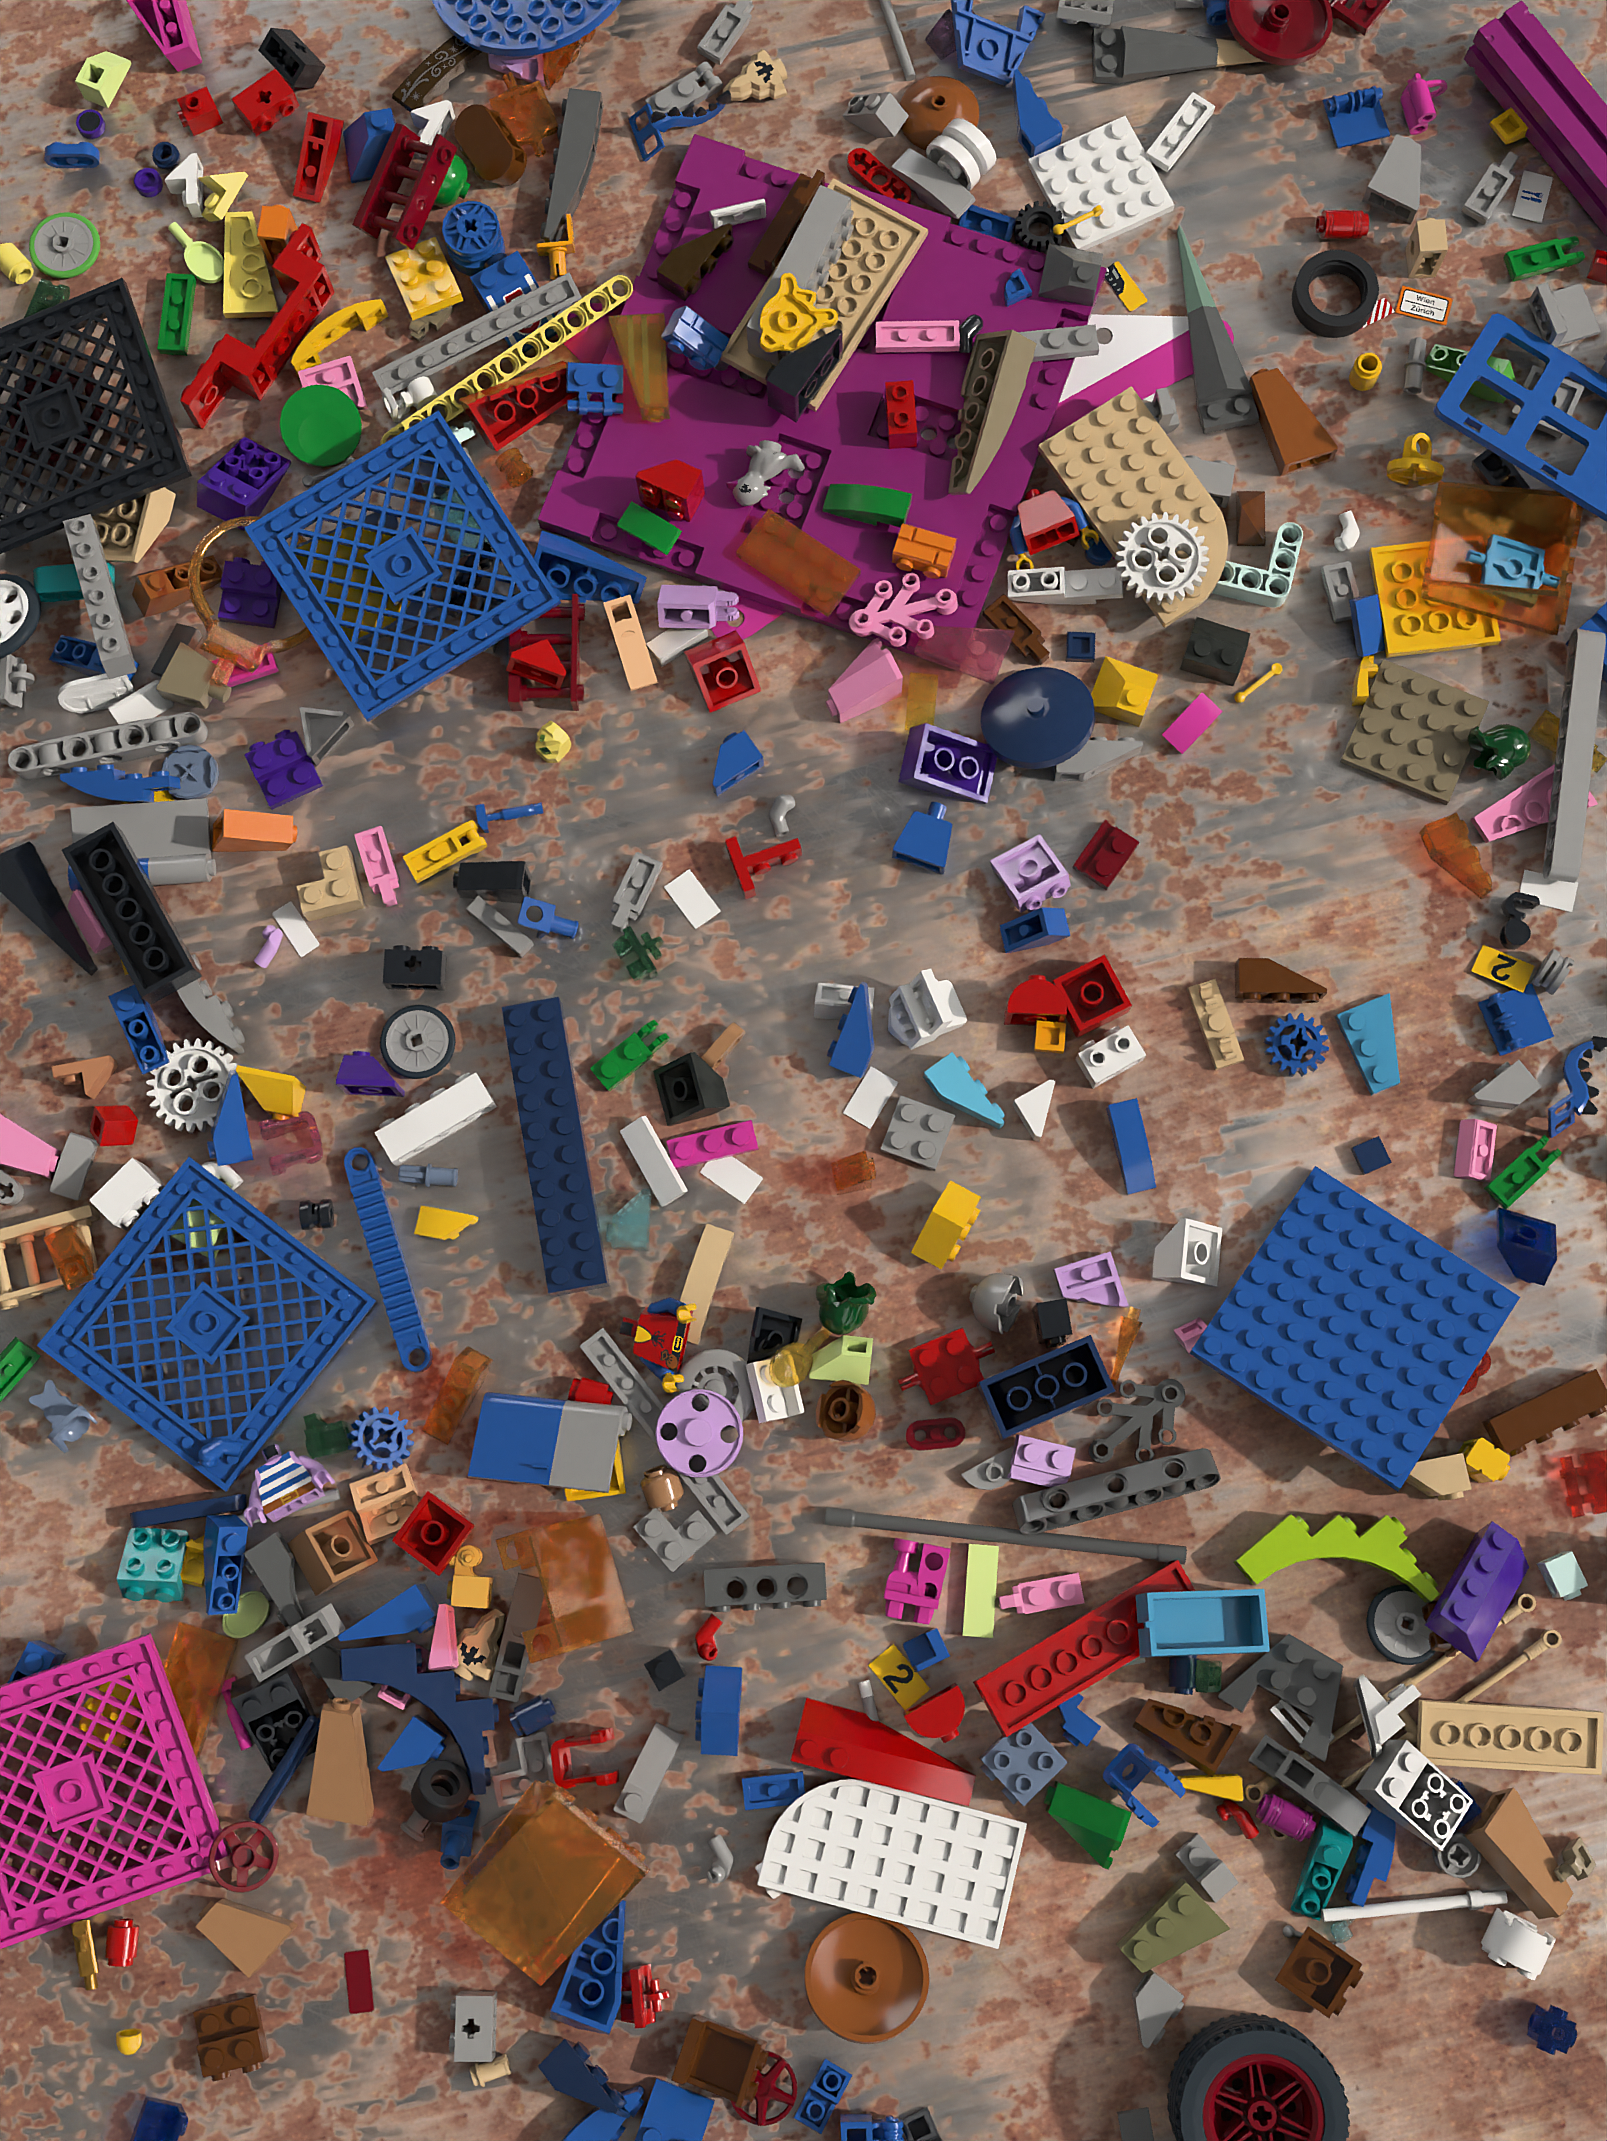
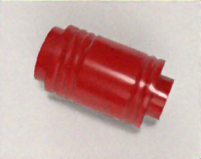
M1323 210L1321 216H1317L1316 233H1320L1321 239H1361L1362 236H1367L1369 230V215L1362 210Z

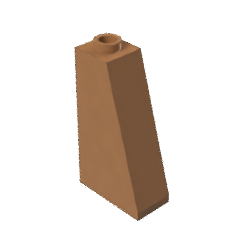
M346 1698L329 1699L321 1712L306 1815L367 1826L374 1814V1802L359 1704L351 1703Z
M1513 1787L1494 1792L1465 1834L1466 1838L1538 1919L1560 1917L1566 1912L1568 1908L1567 1903L1574 1894L1566 1880L1560 1883L1554 1870L1558 1867V1864L1516 1789Z

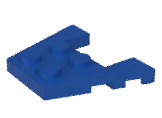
M951 0L958 68L1006 86L1011 82L1014 70L1019 67L1025 55L1024 52L1035 37V31L1039 24L1043 22L1046 13L1024 5L1019 9L1015 31L971 13L973 0Z

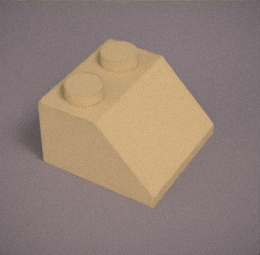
M1463 1453L1420 1460L1406 1479L1407 1483L1425 1495L1438 1496L1439 1501L1464 1497L1463 1491L1471 1490Z

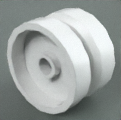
M960 118L952 120L944 128L942 135L936 137L926 149L927 159L946 171L968 191L979 182L980 176L985 175L996 162L995 151L986 136L975 125Z

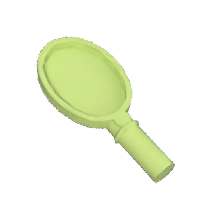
M176 222L170 224L168 230L185 248L184 259L189 271L197 279L206 283L221 281L224 277V259L220 252L209 243L203 241L193 242V239Z
M249 1591L239 1595L237 1613L223 1615L222 1627L224 1632L232 1638H245L254 1634L263 1626L268 1618L270 1602L259 1591Z

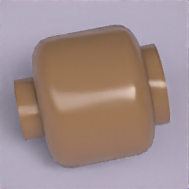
M663 1464L644 1472L645 1477L641 1480L640 1487L648 1506L660 1508L661 1512L677 1507V1501L684 1494L677 1471L673 1468H667Z

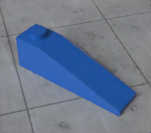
M541 531L534 560L560 600H572V594H578L580 603H586V600L607 602L631 595L633 604L639 603L647 579L646 576L572 540Z
M596 1891L550 2012L551 2019L577 2029L610 2034L621 2004L626 1901L601 1891Z

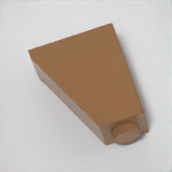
M224 1898L216 1904L213 1901L207 1904L199 1913L202 1919L195 1927L250 1978L258 1972L298 1925L292 1920Z

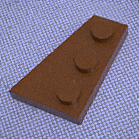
M1148 1699L1132 1726L1210 1777L1214 1776L1242 1726L1233 1723L1229 1726L1215 1722V1718L1204 1715L1203 1718L1186 1713L1183 1708Z

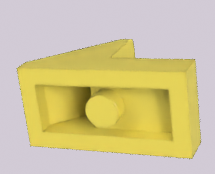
M245 172L199 177L198 179L213 191L205 200V209L201 215L209 222L222 220L248 175Z

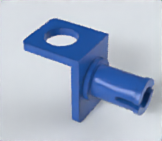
M529 897L523 898L517 920L518 925L538 930L536 937L540 939L549 934V932L574 939L579 923L578 921L555 916L556 905ZM536 906L541 910L542 916L539 922H532L527 918L526 911L529 907Z
M467 1800L464 1807L468 1808L471 1812L468 1816H457L454 1820L442 1823L441 1852L443 1854L440 1858V1864L446 1869L453 1870L458 1868L461 1856H471L473 1828L480 1807L478 1801Z

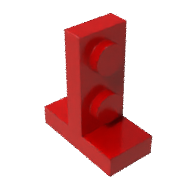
M736 836L725 840L727 852L745 899L756 896L750 874L761 875L771 870L772 866L780 863L783 866L790 865L796 862L798 857L802 856V848L798 838L743 857Z

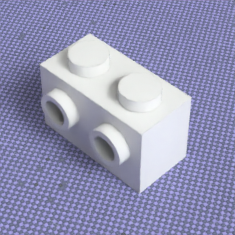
M1128 1025L1122 1029L1116 1026L1104 1033L1105 1038L1097 1043L1091 1040L1079 1048L1080 1053L1077 1054L1075 1060L1093 1089L1144 1060L1146 1054Z

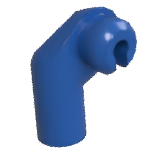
M216 1438L200 1449L198 1453L199 1463L201 1466L208 1468L212 1467L216 1459L223 1454L240 1457L243 1443Z

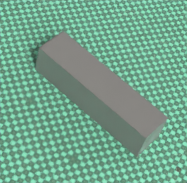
M479 895L466 908L469 914L521 958L534 945L531 939Z

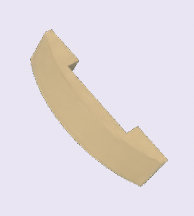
M706 1224L680 1298V1301L686 1305L695 1303L697 1309L693 1310L692 1316L696 1318V1321L691 1322L687 1342L696 1345L699 1344L721 1270L735 1234L734 1232Z

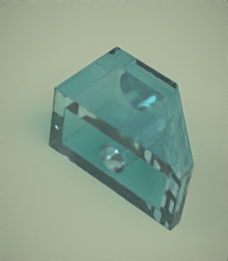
M642 1189L613 1216L612 1224H607L606 1240L611 1242V1247L614 1250L649 1251L652 1195L650 1189Z

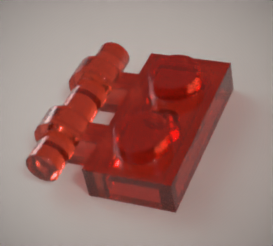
M1607 1450L1579 1454L1582 1466L1575 1468L1572 1456L1561 1457L1562 1470H1559L1561 1479L1565 1481L1568 1497H1565L1566 1504L1571 1507L1573 1518L1585 1516L1582 1505L1585 1503L1591 1504L1593 1514L1607 1512ZM1576 1477H1585L1587 1494L1580 1495Z

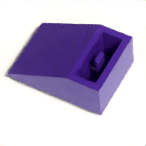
M243 437L197 481V507L245 531L244 528L252 524L262 513L290 467L291 460Z

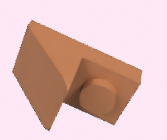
M108 1055L52 1066L53 1078L64 1083V1085L80 1084L81 1079H83L85 1094L95 1099L118 1067L117 1060Z

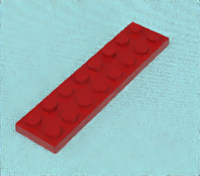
M1176 1560L973 1681L1003 1737L1010 1736L1139 1657L1138 1629H1143L1144 1624L1137 1622L1136 1595L1152 1592L1196 1591L1180 1562Z

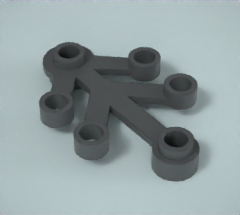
M1174 1379L1163 1380L1158 1386L1139 1385L1132 1380H1125L1119 1386V1393L1122 1397L1132 1398L1136 1395L1155 1399L1146 1406L1113 1403L1110 1399H1102L1097 1403L1096 1411L1101 1417H1109L1111 1415L1132 1417L1108 1438L1096 1439L1090 1444L1089 1455L1097 1463L1109 1461L1113 1456V1449L1139 1427V1443L1134 1454L1135 1459L1138 1463L1152 1461L1154 1457L1151 1449L1153 1416L1162 1408V1429L1157 1434L1158 1441L1163 1445H1171L1177 1438V1434L1173 1429L1175 1408L1180 1406L1185 1399L1183 1385ZM1125 1384L1133 1386L1134 1391L1131 1395L1124 1393L1123 1386ZM1172 1388L1175 1391L1176 1396L1174 1399L1166 1397V1389ZM1104 1402L1111 1406V1411L1108 1414L1102 1413L1100 1410V1405ZM1165 1430L1170 1431L1172 1434V1439L1169 1442L1162 1439V1433ZM1098 1445H1104L1107 1448L1105 1456L1097 1454L1096 1448ZM1142 1449L1149 1452V1458L1146 1461L1139 1458V1452Z

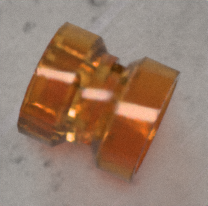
M518 448L506 450L495 462L500 472L506 474V481L513 488L526 483L534 473L531 466L522 461L523 455Z

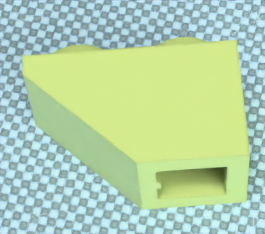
M108 51L87 58L75 80L84 99L109 108L132 64L131 60Z
M843 1335L818 1350L811 1357L809 1379L823 1381L846 1380L856 1384L868 1385L873 1338Z

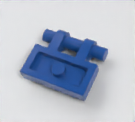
M568 362L566 364V393H577V400H567V411L577 412L578 415H587V412L602 413L603 416L623 414V403L612 401V395L622 396L623 365ZM587 394H601L602 402L588 401Z

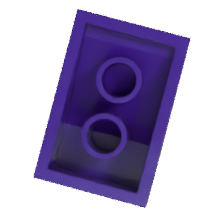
M924 723L910 728L898 782L923 791L986 804L988 803L997 756L989 749L987 744Z

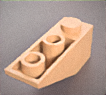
M631 595L604 602L605 613L630 690L633 691L658 683Z

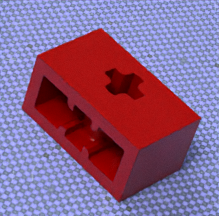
M273 69L231 99L237 114L256 137L262 132L270 130L275 123L284 117L290 116L299 107L293 89L276 69Z
M913 380L885 382L889 449L917 447V421Z

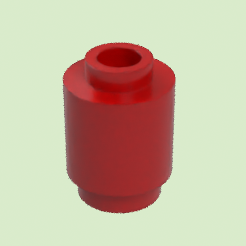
M585 1377L581 1379L574 1378L569 1390L568 1400L611 1405L614 1392L609 1391V1384Z
M114 1919V1924L107 1926L105 1957L108 1958L107 1965L115 1967L133 1965V1959L137 1957L139 1925L133 1924V1919Z

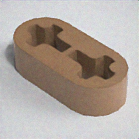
M733 1022L705 1052L702 1059L715 1070L740 1042L746 1031Z

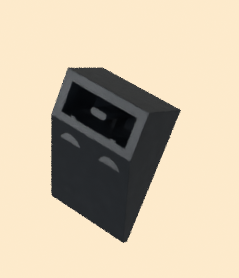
M292 1663L260 1683L254 1672L232 1682L231 1701L273 1773L307 1718L311 1715L316 1716L303 1684ZM318 1736L305 1757L316 1752Z

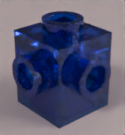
M1551 2004L1549 2009L1536 2005L1535 2011L1529 2018L1527 2032L1529 2037L1538 2042L1536 2048L1555 2055L1556 2050L1567 2054L1569 2047H1573L1577 2038V2029H1575L1577 2023L1567 2018L1569 2012Z

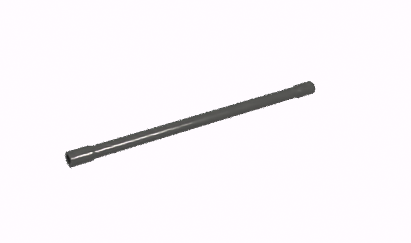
M826 1507L825 1525L862 1527L1152 1559L1166 1563L1178 1560L1180 1564L1184 1565L1186 1562V1546L1161 1543L1147 1544L1047 1532L1024 1535L1019 1529L856 1512L851 1509Z

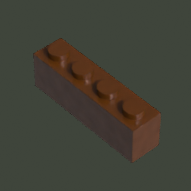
M1597 1369L1590 1370L1482 1423L1495 1448L1509 1453L1510 1457L1527 1450L1525 1444L1533 1440L1539 1444L1554 1437L1552 1431L1562 1427L1563 1431L1579 1425L1578 1419L1587 1414L1590 1418L1606 1412L1607 1389Z

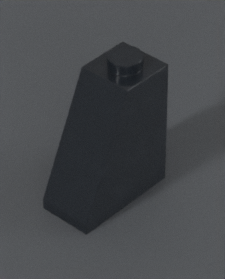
M525 861L460 863L459 871L454 872L453 888H456L460 898L475 899L479 895L483 900L522 904L523 898L530 895L532 876Z

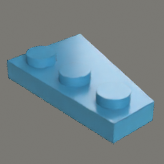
M1390 993L1337 1014L1335 1019L1371 1096L1398 1085L1400 1077Z

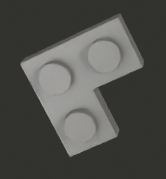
M654 1508L633 1527L672 1573L718 1533L699 1510L695 1511L675 1529L658 1508Z
M547 1731L516 1738L522 1769L492 1776L498 1807L559 1793L553 1776Z

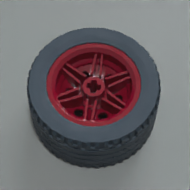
M1240 2013V2016L1230 2015L1229 2018H1220L1217 2022H1211L1207 2028L1203 2027L1200 2029L1201 2032L1198 2034L1195 2033L1192 2036L1193 2039L1185 2044L1184 2050L1180 2051L1179 2058L1174 2063V2071H1171V2080L1168 2083L1167 2110L1172 2131L1177 2141H1244L1249 2136L1252 2137V2141H1273L1272 2133L1276 2130L1284 2134L1283 2141H1346V2138H1349L1348 2127L1350 2126V2120L1348 2119V2114H1350V2111L1346 2105L1348 2099L1345 2096V2089L1340 2082L1339 2075L1326 2056L1312 2041L1298 2031V2029L1284 2021L1281 2022L1277 2018H1270L1263 2014L1258 2016L1256 2013H1251V2015ZM1267 2073H1271L1275 2077L1274 2082L1270 2085L1263 2082V2076ZM1235 2078H1241L1243 2084L1234 2089L1232 2081ZM1291 2100L1294 2101L1295 2109L1290 2112L1285 2111L1284 2107ZM1262 2106L1266 2113H1262L1263 2118L1257 2119L1253 2112H1257V2107ZM1225 2108L1230 2109L1232 2112L1229 2120L1221 2119V2111Z

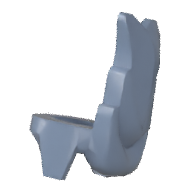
M48 1380L45 1383L43 1394L34 1395L29 1398V1402L40 1407L44 1411V1417L53 1424L51 1427L53 1430L48 1435V1438L64 1453L69 1451L64 1443L65 1440L74 1442L81 1438L89 1429L90 1420L95 1424L98 1423L83 1406L73 1404L67 1396H62L52 1380Z

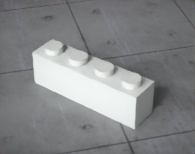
M476 1072L472 1075L466 1073L455 1080L456 1084L447 1090L441 1088L430 1095V1100L422 1105L420 1103L411 1105L404 1111L405 1115L396 1120L390 1118L380 1124V1130L374 1133L389 1159L396 1167L497 1107Z

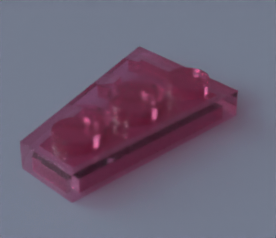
M933 626L934 634L931 638H919L914 655L994 685L1015 631ZM924 627L923 631H928L930 628Z

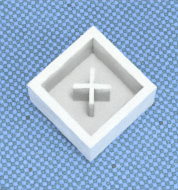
M131 1158L89 1201L113 1225L129 1232L166 1184L148 1166Z

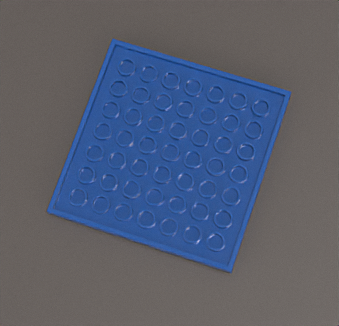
M1315 1166L1189 1354L1398 1492L1520 1296Z

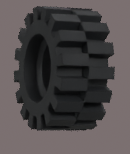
M1035 201L1033 207L1030 204L1025 205V210L1021 208L1015 220V243H1019V246L1034 251L1043 252L1044 254H1047L1049 244L1060 246L1063 233L1055 235L1053 227L1056 224L1062 225L1065 223L1064 218L1061 219V211L1056 212V206L1053 204L1050 208H1047L1048 202L1044 201L1043 206H1039V201ZM1041 222L1046 224L1050 231L1045 236H1035L1030 233L1029 226L1032 223Z

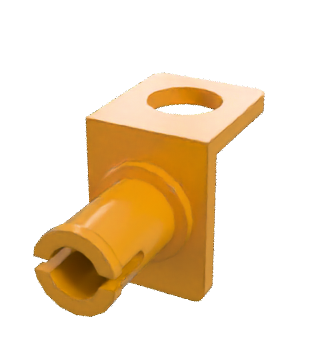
M566 214L568 241L536 244L538 256H549L550 279L552 280L558 278L557 269H559L560 277L567 274L565 255L575 253L571 214Z

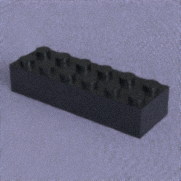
M114 822L62 849L65 858L139 994L145 1001L152 1005L202 977L127 838Z

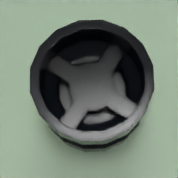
M322 1199L319 1203H313L310 1200L300 1202L299 1218L302 1230H312L315 1226H321L323 1229L333 1228L334 1207L331 1199Z

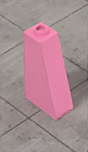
M0 1114V1166L53 1179L61 1157V1151Z

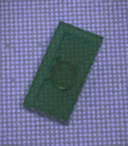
M1197 1660L1195 1692H1220L1222 1677L1221 1660Z

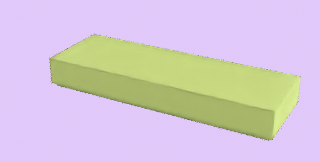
M968 1544L962 1636L993 1638L999 1546Z

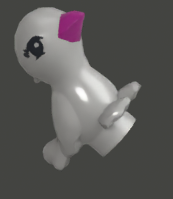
M760 441L759 447L749 445L746 454L752 458L748 472L742 478L726 483L727 487L733 492L739 504L752 506L768 495L767 491L771 487L764 486L765 481L775 477L785 469H794L800 472L805 469L798 455L784 454L781 452L782 446L773 441Z

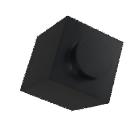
M673 1648L644 1664L658 1691L688 1675Z

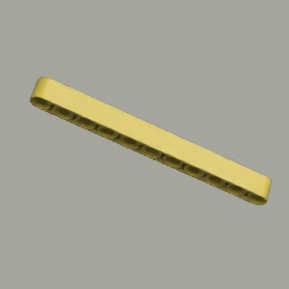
M623 275L614 276L386 432L381 438L380 446L386 442L388 437H395L409 429L410 422H420L432 415L431 410L434 406L444 408L446 412L445 421L448 423L465 411L463 406L455 401V391L462 390L467 395H471L484 390L477 384V377L479 375H486L490 379V387L511 380L627 300L633 291L631 281ZM613 283H619L624 287V296L619 297L613 293ZM597 298L601 301L603 307L601 312L591 309L590 299ZM574 313L579 317V327H572L568 323V314ZM546 329H553L557 332V342L551 343L545 338ZM524 344H530L535 348L536 354L534 358H527L523 354L522 347ZM507 359L512 363V373L506 374L501 371L499 365L501 360Z

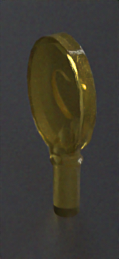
M822 1327L811 1339L807 1340L806 1344L796 1342L779 1349L773 1356L769 1366V1375L773 1383L779 1387L787 1388L803 1381L812 1368V1353L818 1350V1347L832 1333Z

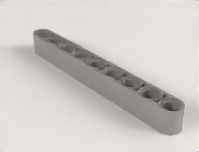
M1574 629L1569 639L1543 864L1544 879L1575 883L1580 873L1606 645V635L1602 632Z

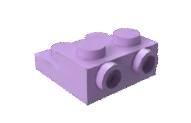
M1040 834L990 860L991 867L1004 884L1008 896L1020 913L1026 910L1032 912L1039 909L1043 903L1042 901L1050 897H1062L1067 892L1068 887L1071 886L1068 872Z

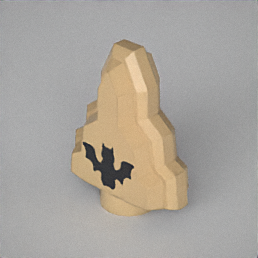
M761 49L751 55V61L742 66L741 74L729 81L723 89V93L729 90L731 101H742L749 97L759 100L771 97L774 100L787 95V91L783 81L788 78L785 66L780 58L772 60L769 54Z
M494 1609L482 1616L475 1627L462 1630L456 1637L459 1666L451 1670H454L456 1674L468 1681H471L474 1675L490 1683L492 1682L496 1666L495 1662L499 1653L497 1641L504 1629V1613Z

